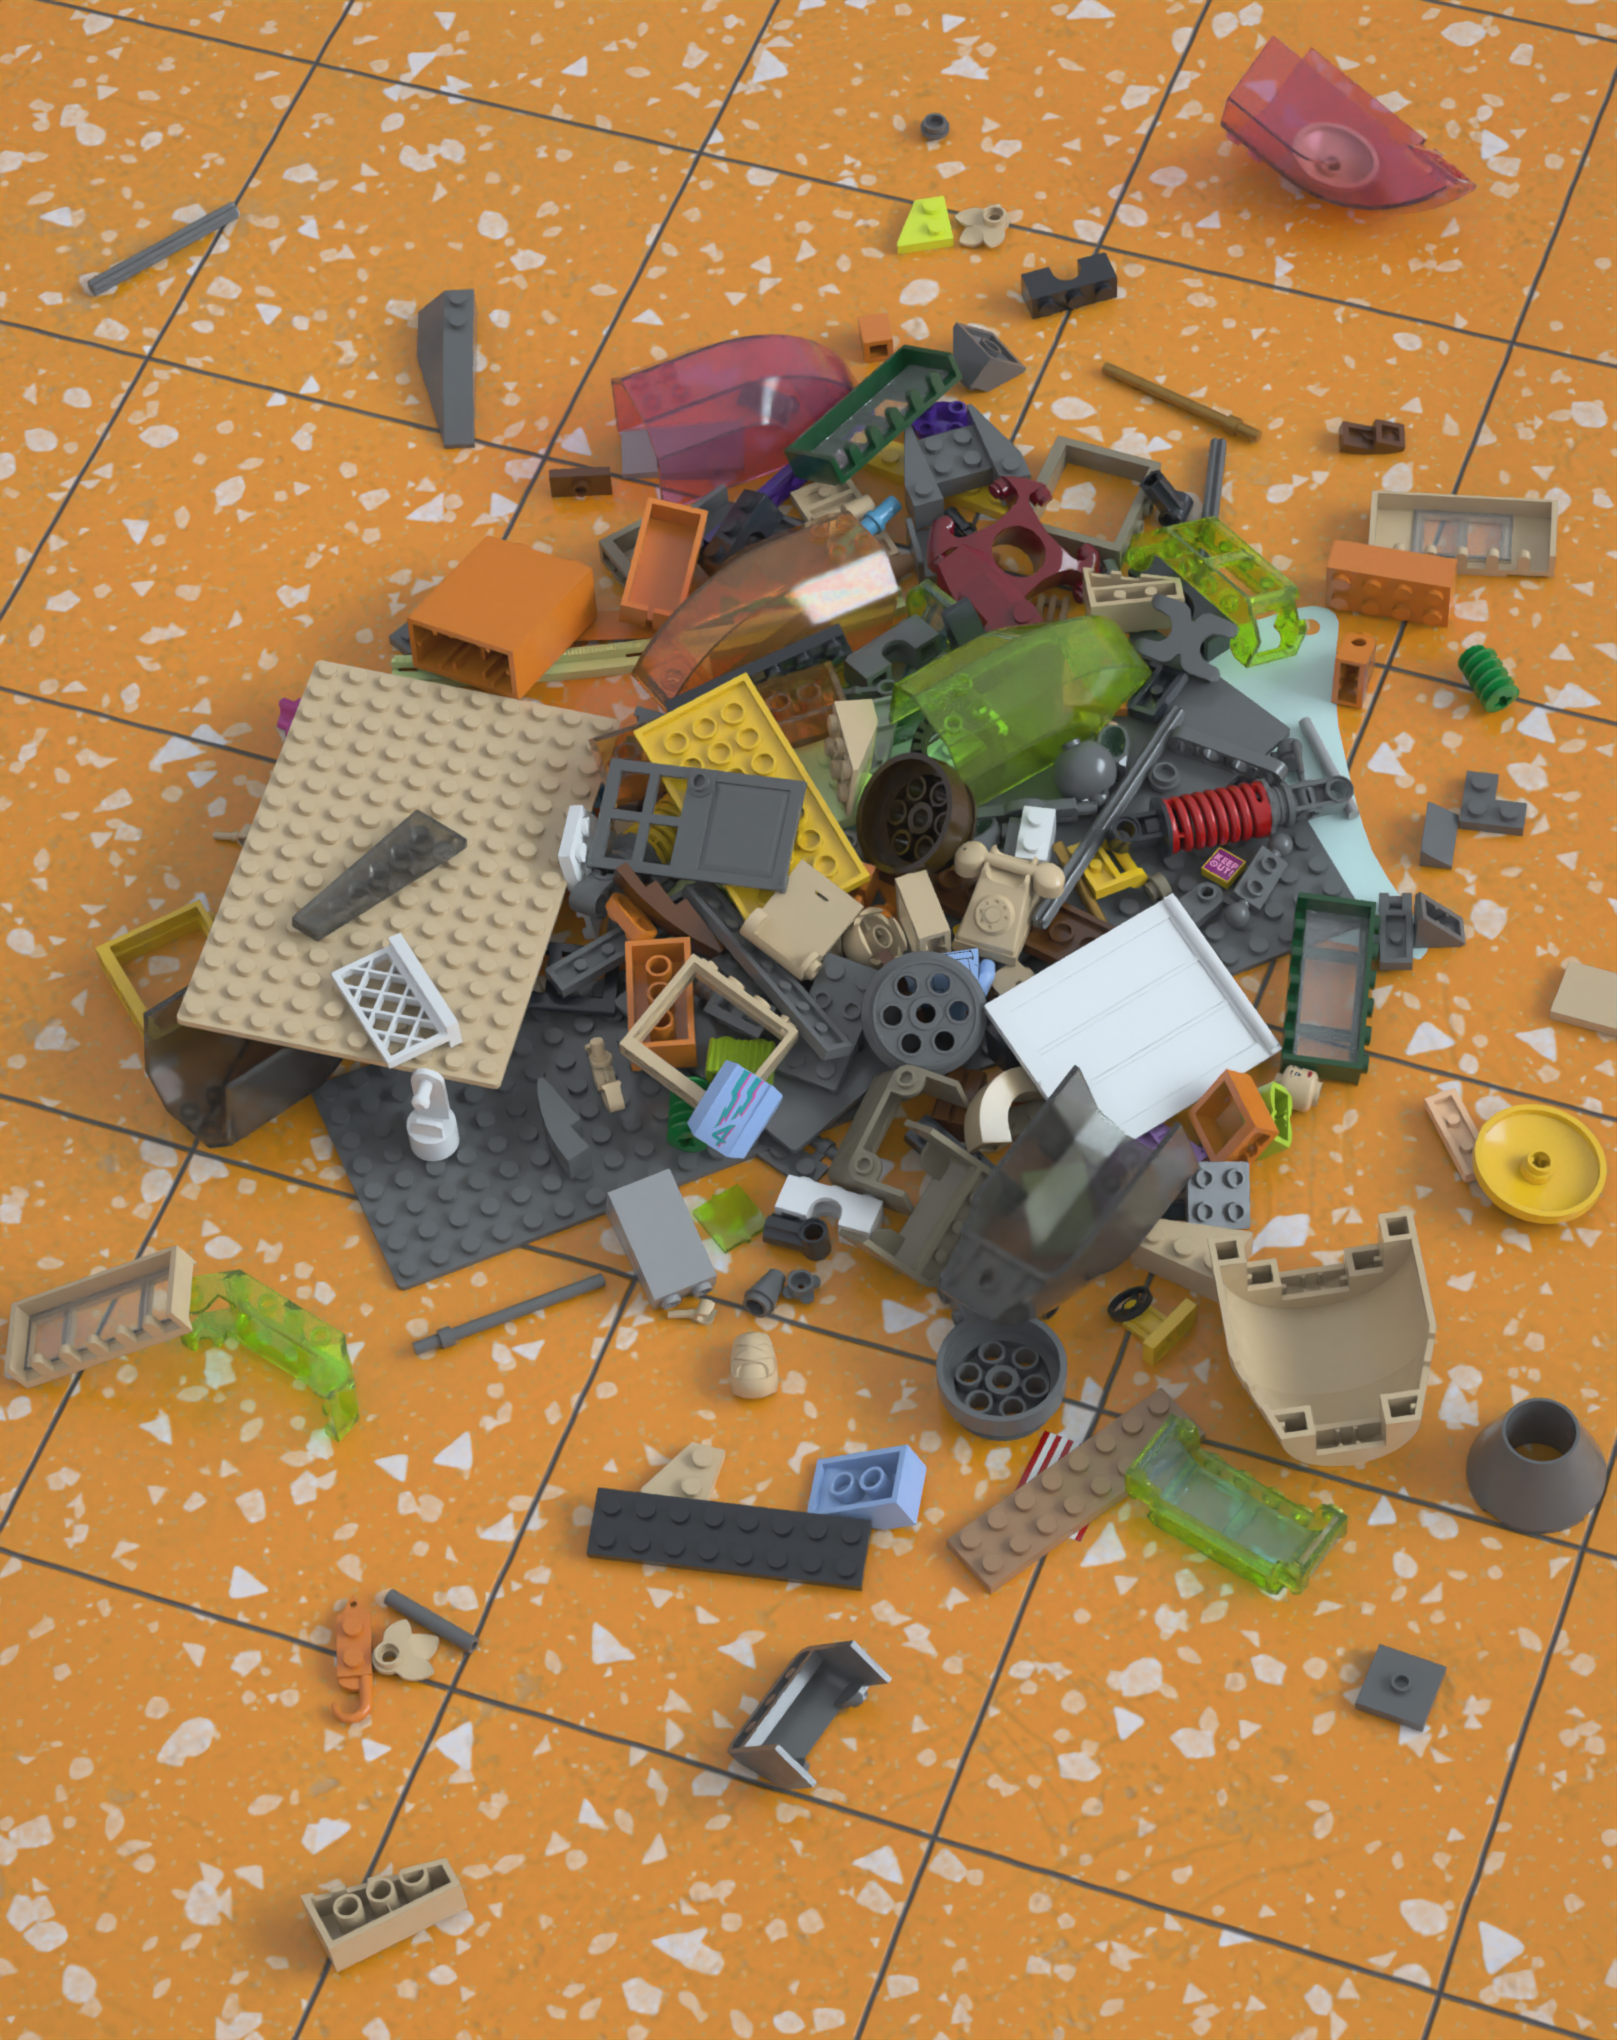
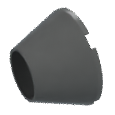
M1531 1398L1521 1401L1487 1425L1472 1443L1466 1466L1468 1486L1478 1506L1484 1512L1487 1510L1491 1515L1499 1519L1501 1525L1515 1531L1530 1534L1560 1532L1583 1521L1584 1516L1600 1502L1604 1493L1607 1475L1603 1453L1593 1436L1570 1409L1562 1403L1548 1398ZM1537 1443L1550 1446L1559 1451L1563 1456L1551 1461H1534L1521 1456L1514 1449L1525 1444Z

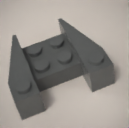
M967 404L966 427L917 440L911 424L904 431L905 503L908 515L912 517L915 530L930 527L934 520L944 516L945 497L991 485L1000 476H1018L1031 479V473L1022 453L972 404ZM1000 500L1002 506L1008 505L1005 500Z

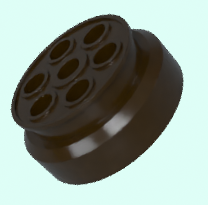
M903 753L882 764L871 776L862 792L856 816V831L859 845L867 860L881 871L899 877L906 873H915L926 870L928 875L938 874L954 866L955 852L960 845L973 840L977 824V806L971 789L951 765L921 753Z

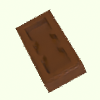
M610 467L549 470L552 498L612 495Z

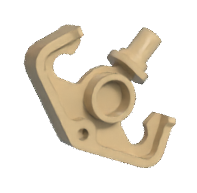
M595 1037L590 1040L589 1044L584 1046L585 1051L588 1052L595 1086L609 1113L625 1109V1104L620 1088L621 1081L616 1080L611 1065L613 1061L612 1054L605 1050L603 1039Z

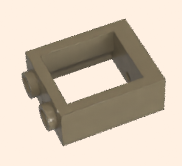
M642 519L598 541L602 563L623 588H625L631 562L624 553L635 547Z

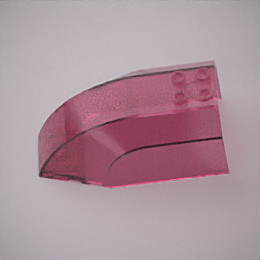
M1272 36L1226 100L1220 126L1227 131L1225 136L1237 145L1243 144L1249 149L1247 154L1259 163L1265 162L1294 186L1325 202L1369 213L1409 214L1446 205L1474 191L1477 187L1455 165L1443 159V155L1437 149H1427L1424 146V143L1427 141L1424 137L1312 47L1302 59L1278 38Z
M780 334L745 336L700 345L611 378L617 432L620 435L624 429L638 428L645 425L657 459L661 500L682 505L700 500L720 484L725 485L729 489L784 468L789 462L783 450L859 384L848 365L834 351L809 339Z

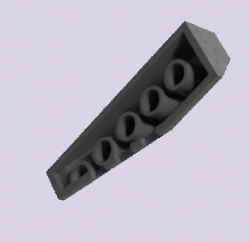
M474 289L445 290L418 312L417 360L445 449L475 448L478 313Z

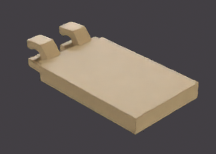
M1569 961L1550 1010V1019L1617 1037V973Z

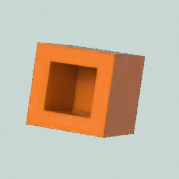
M882 313L858 317L859 339L864 363L887 360L894 354L893 337L888 314Z

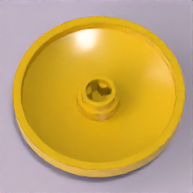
M1516 1105L1497 1112L1482 1126L1472 1151V1166L1475 1177L1488 1198L1505 1212L1533 1223L1557 1224L1578 1218L1595 1204L1606 1181L1607 1164L1605 1155L1593 1133L1570 1114L1545 1105Z

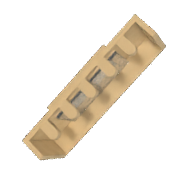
M1372 490L1368 545L1458 559L1457 574L1507 577V574L1554 577L1558 500Z

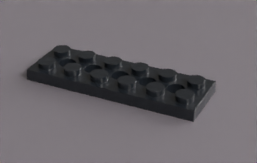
M837 623L664 702L668 711L671 712L745 672L750 677L759 694L769 690L778 691L787 687L790 683L789 681L800 676L807 678L814 675L820 667L829 663L835 665L847 659V655L853 652L840 624Z

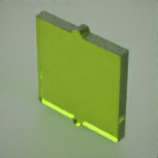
M739 1184L734 1185L719 1195H712L711 1200L692 1210L693 1216L724 1254L744 1242L750 1243L751 1238L764 1231L766 1217Z

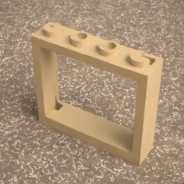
M693 953L622 1039L619 1046L620 1054L696 1109L706 1091L641 1044L695 977L782 1040L754 1074L760 1079L766 1081L798 1042V1030L796 1029L797 1026L789 1021V1017L785 1015L779 1017L770 1010L771 1006L758 995H755L753 998L745 992L744 986L732 976L726 978L717 971L718 967L711 960L708 962L704 958L700 959Z

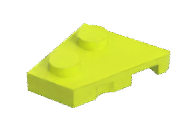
M944 196L915 200L897 242L898 254L954 246Z

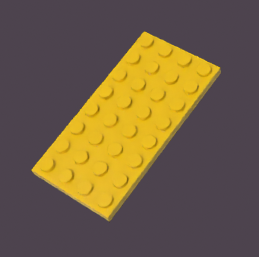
M746 672L633 731L635 739L650 763L807 782L787 876L791 874L803 859L846 893L871 881L868 871ZM661 777L663 786L681 814L688 780ZM723 885L744 921L757 908L762 909L775 893V891Z

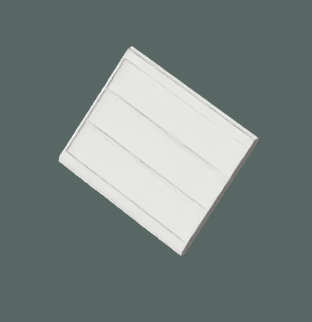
M1173 893L983 1006L992 1024L1088 1162H1091L1092 1165L1196 1103L1226 1069L1245 1073L1282 1050L1280 1043Z

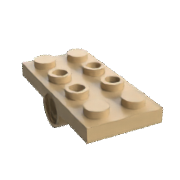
M851 479L847 480L843 485L837 484L836 486L814 482L790 492L791 501L806 524L815 528L825 553L829 552L847 533L855 528L863 520L866 512L873 511L876 508L870 496L867 494L862 496ZM884 529L881 533H875L836 569L845 583L868 574V566L873 563L874 559L900 556V551Z

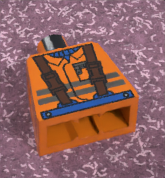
M1349 632L1345 634L1335 657L1331 703L1362 709L1374 671L1377 640L1369 633L1359 632L1355 634ZM1357 672L1354 679L1357 680L1356 683L1348 680L1350 673Z

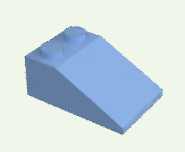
M907 1444L817 1459L807 1513L871 1520L872 1528L883 1530L916 1525L927 1467Z

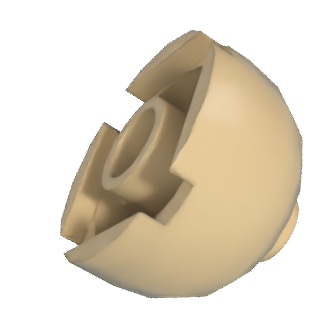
M869 907L861 911L842 934V946L847 959L880 970L883 966L877 953L888 949L894 958L903 955V952L907 950V941L899 923L893 917L887 919L884 915L880 914L884 911L880 908Z

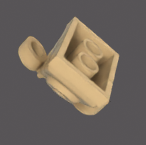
M968 841L960 845L955 852L954 870L961 877L973 878L979 876V879L953 940V949L961 951L978 948L980 957L1015 967L1032 926L1031 916L1043 900V897L1055 899L1064 892V872L1054 863L1044 862L1039 864V860L1035 856L1032 861H1028L1000 852L997 845H993L990 852H988L984 844L978 841Z

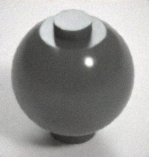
M1079 737L1061 745L1063 752L1056 756L1053 765V779L1061 794L1066 798H1076L1077 802L1097 800L1098 807L1107 803L1111 797L1109 789L1115 783L1117 776L1116 762L1111 752L1096 741L1085 740L1081 742Z

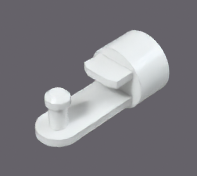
M419 1068L414 1070L411 1076L414 1095L411 1104L415 1109L410 1113L406 1124L410 1146L417 1157L426 1161H440L451 1156L459 1145L457 1122L449 1106L444 1078L436 1071Z

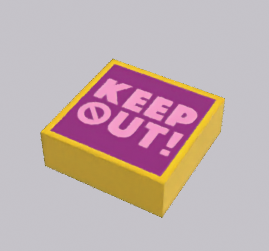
M1219 847L1201 867V875L1228 890L1246 869V861Z

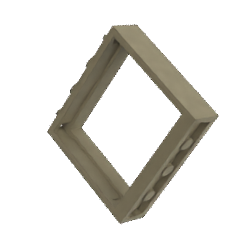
M1058 435L1036 481L1046 484L1052 496L1067 463L1141 482L1151 471H1161V463ZM1140 488L1114 543L1047 524H1041L1046 532L1072 558L1076 559L1078 549L1089 543L1099 551L1100 563L1104 568L1106 566L1103 560L1112 558L1116 561L1120 571L1125 559L1131 558L1134 549L1133 542L1135 538L1139 539L1141 537L1145 516L1152 514L1154 504ZM1029 502L1040 521L1047 505L1042 508L1039 505L1034 507Z

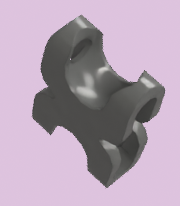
M1154 594L1151 600L1152 605L1156 610L1170 618L1172 623L1171 633L1166 639L1161 641L1139 638L1134 642L1132 648L1136 652L1161 663H1168L1177 655H1180L1181 667L1185 672L1209 682H1218L1221 676L1220 671L1217 667L1210 665L1202 659L1200 646L1205 638L1212 635L1222 636L1227 639L1236 637L1239 632L1237 625L1210 613L1202 614L1195 621H1192L1191 609L1187 604L1162 594Z

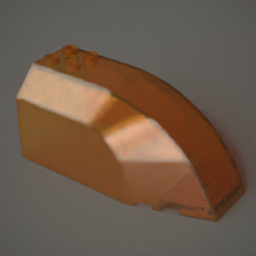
M849 510L823 515L743 548L724 561L668 617L639 657L632 671V676L667 714L669 711L664 701L837 623L840 624L852 652L860 649L877 636H881L892 629L894 624L899 589L885 548ZM843 662L835 665L829 663L818 668V672L810 677L802 678L800 676L789 681V685L781 690H769L760 695L761 697L773 693L780 695L844 668Z

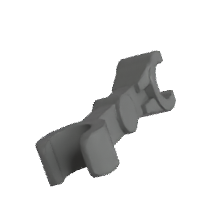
M892 679L881 680L877 686H853L850 689L821 685L816 689V696L818 697L819 707L830 708L834 706V701L862 700L894 695L895 691L893 690L896 689V686Z

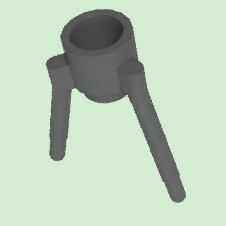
M1294 738L1281 740L1277 751L1271 752L1270 756L1282 761L1288 767L1289 772L1296 770L1299 782L1306 780L1301 743L1298 739Z

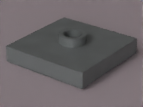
M1379 1644L1355 1702V1709L1423 1732L1446 1675L1447 1667Z

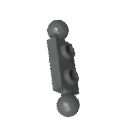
M1276 833L1268 839L1267 848L1262 845L1256 851L1229 895L1235 901L1228 905L1224 912V919L1229 926L1233 928L1245 926L1250 919V912L1256 915L1262 908L1288 865L1286 861L1281 859L1288 856L1293 848V842L1287 834Z

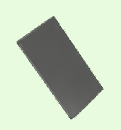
M1431 802L1427 804L1419 866L1452 869L1459 815Z

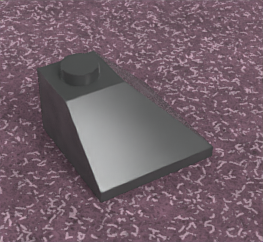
M958 322L953 326V356L963 377L960 382L966 388L972 391L979 389L989 392L1026 370V367L993 332Z

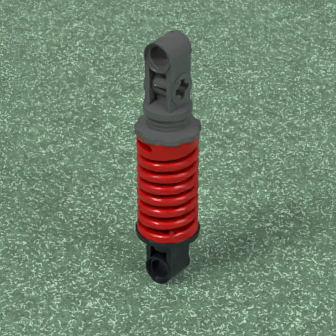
M1341 775L1318 780H1304L1288 785L1286 782H1280L1272 787H1269L1264 778L1255 779L1250 785L1247 783H1240L1238 786L1228 785L1225 788L1217 787L1214 790L1196 791L1190 795L1170 796L1166 800L1155 797L1150 800L1149 811L1117 817L1106 836V843L1110 850L1118 854L1156 848L1162 858H1167L1177 854L1181 849L1185 852H1190L1193 848L1201 850L1204 846L1209 848L1214 847L1216 844L1223 846L1228 841L1237 843L1239 840L1248 841L1252 837L1256 839L1270 838L1276 834L1277 826L1289 827L1293 826L1295 821H1307L1320 816L1341 813L1354 794V786L1348 778ZM1330 791L1338 792L1342 799L1333 797ZM1122 830L1127 832L1130 838L1125 839L1120 837L1117 831Z

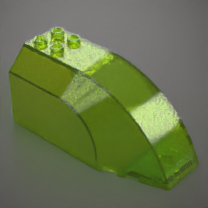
M1087 615L1006 626L971 640L894 683L888 720L893 724L920 709L947 747L956 771L971 789L976 806L979 807L1052 766L1056 756L1063 752L1061 745L1079 737L1081 742L1094 740L1097 737V733L1108 721L1112 720L1120 707L1151 676L1152 671L1141 655L1135 650L1133 644L1118 623L1109 617Z

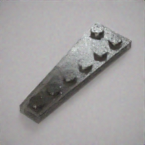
M416 809L292 917V927L318 942L442 863L452 859L467 848V838Z

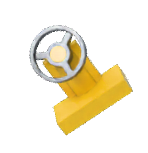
M1136 1286L1117 1295L1109 1304L1107 1312L1114 1322H1122L1124 1328L1143 1341V1360L1154 1367L1197 1323V1305L1186 1298L1166 1317L1151 1306L1153 1295L1150 1290L1145 1286ZM1139 1293L1147 1294L1142 1303L1139 1300ZM1131 1296L1130 1299H1128L1127 1301H1125V1302L1122 1304V1306H1121L1120 1309H1118L1117 1311H1115L1116 1307H1117L1123 1300H1125L1126 1298H1128V1297Z

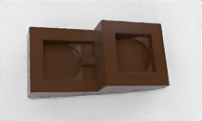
M1375 419L1372 426L1342 421L1339 427L1340 452L1362 455L1403 452L1405 449L1404 424Z

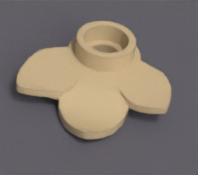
M998 205L989 206L985 210L973 207L955 215V220L966 227L960 236L959 242L967 247H976L982 243L989 248L1000 245L1005 239V229L1010 223L1008 213L1003 207Z
M407 1619L397 1621L385 1630L383 1642L374 1649L372 1653L373 1666L381 1674H397L407 1681H419L429 1678L434 1674V1669L428 1661L438 1648L439 1638L429 1634H412L411 1626ZM387 1657L396 1658L394 1661L384 1662Z

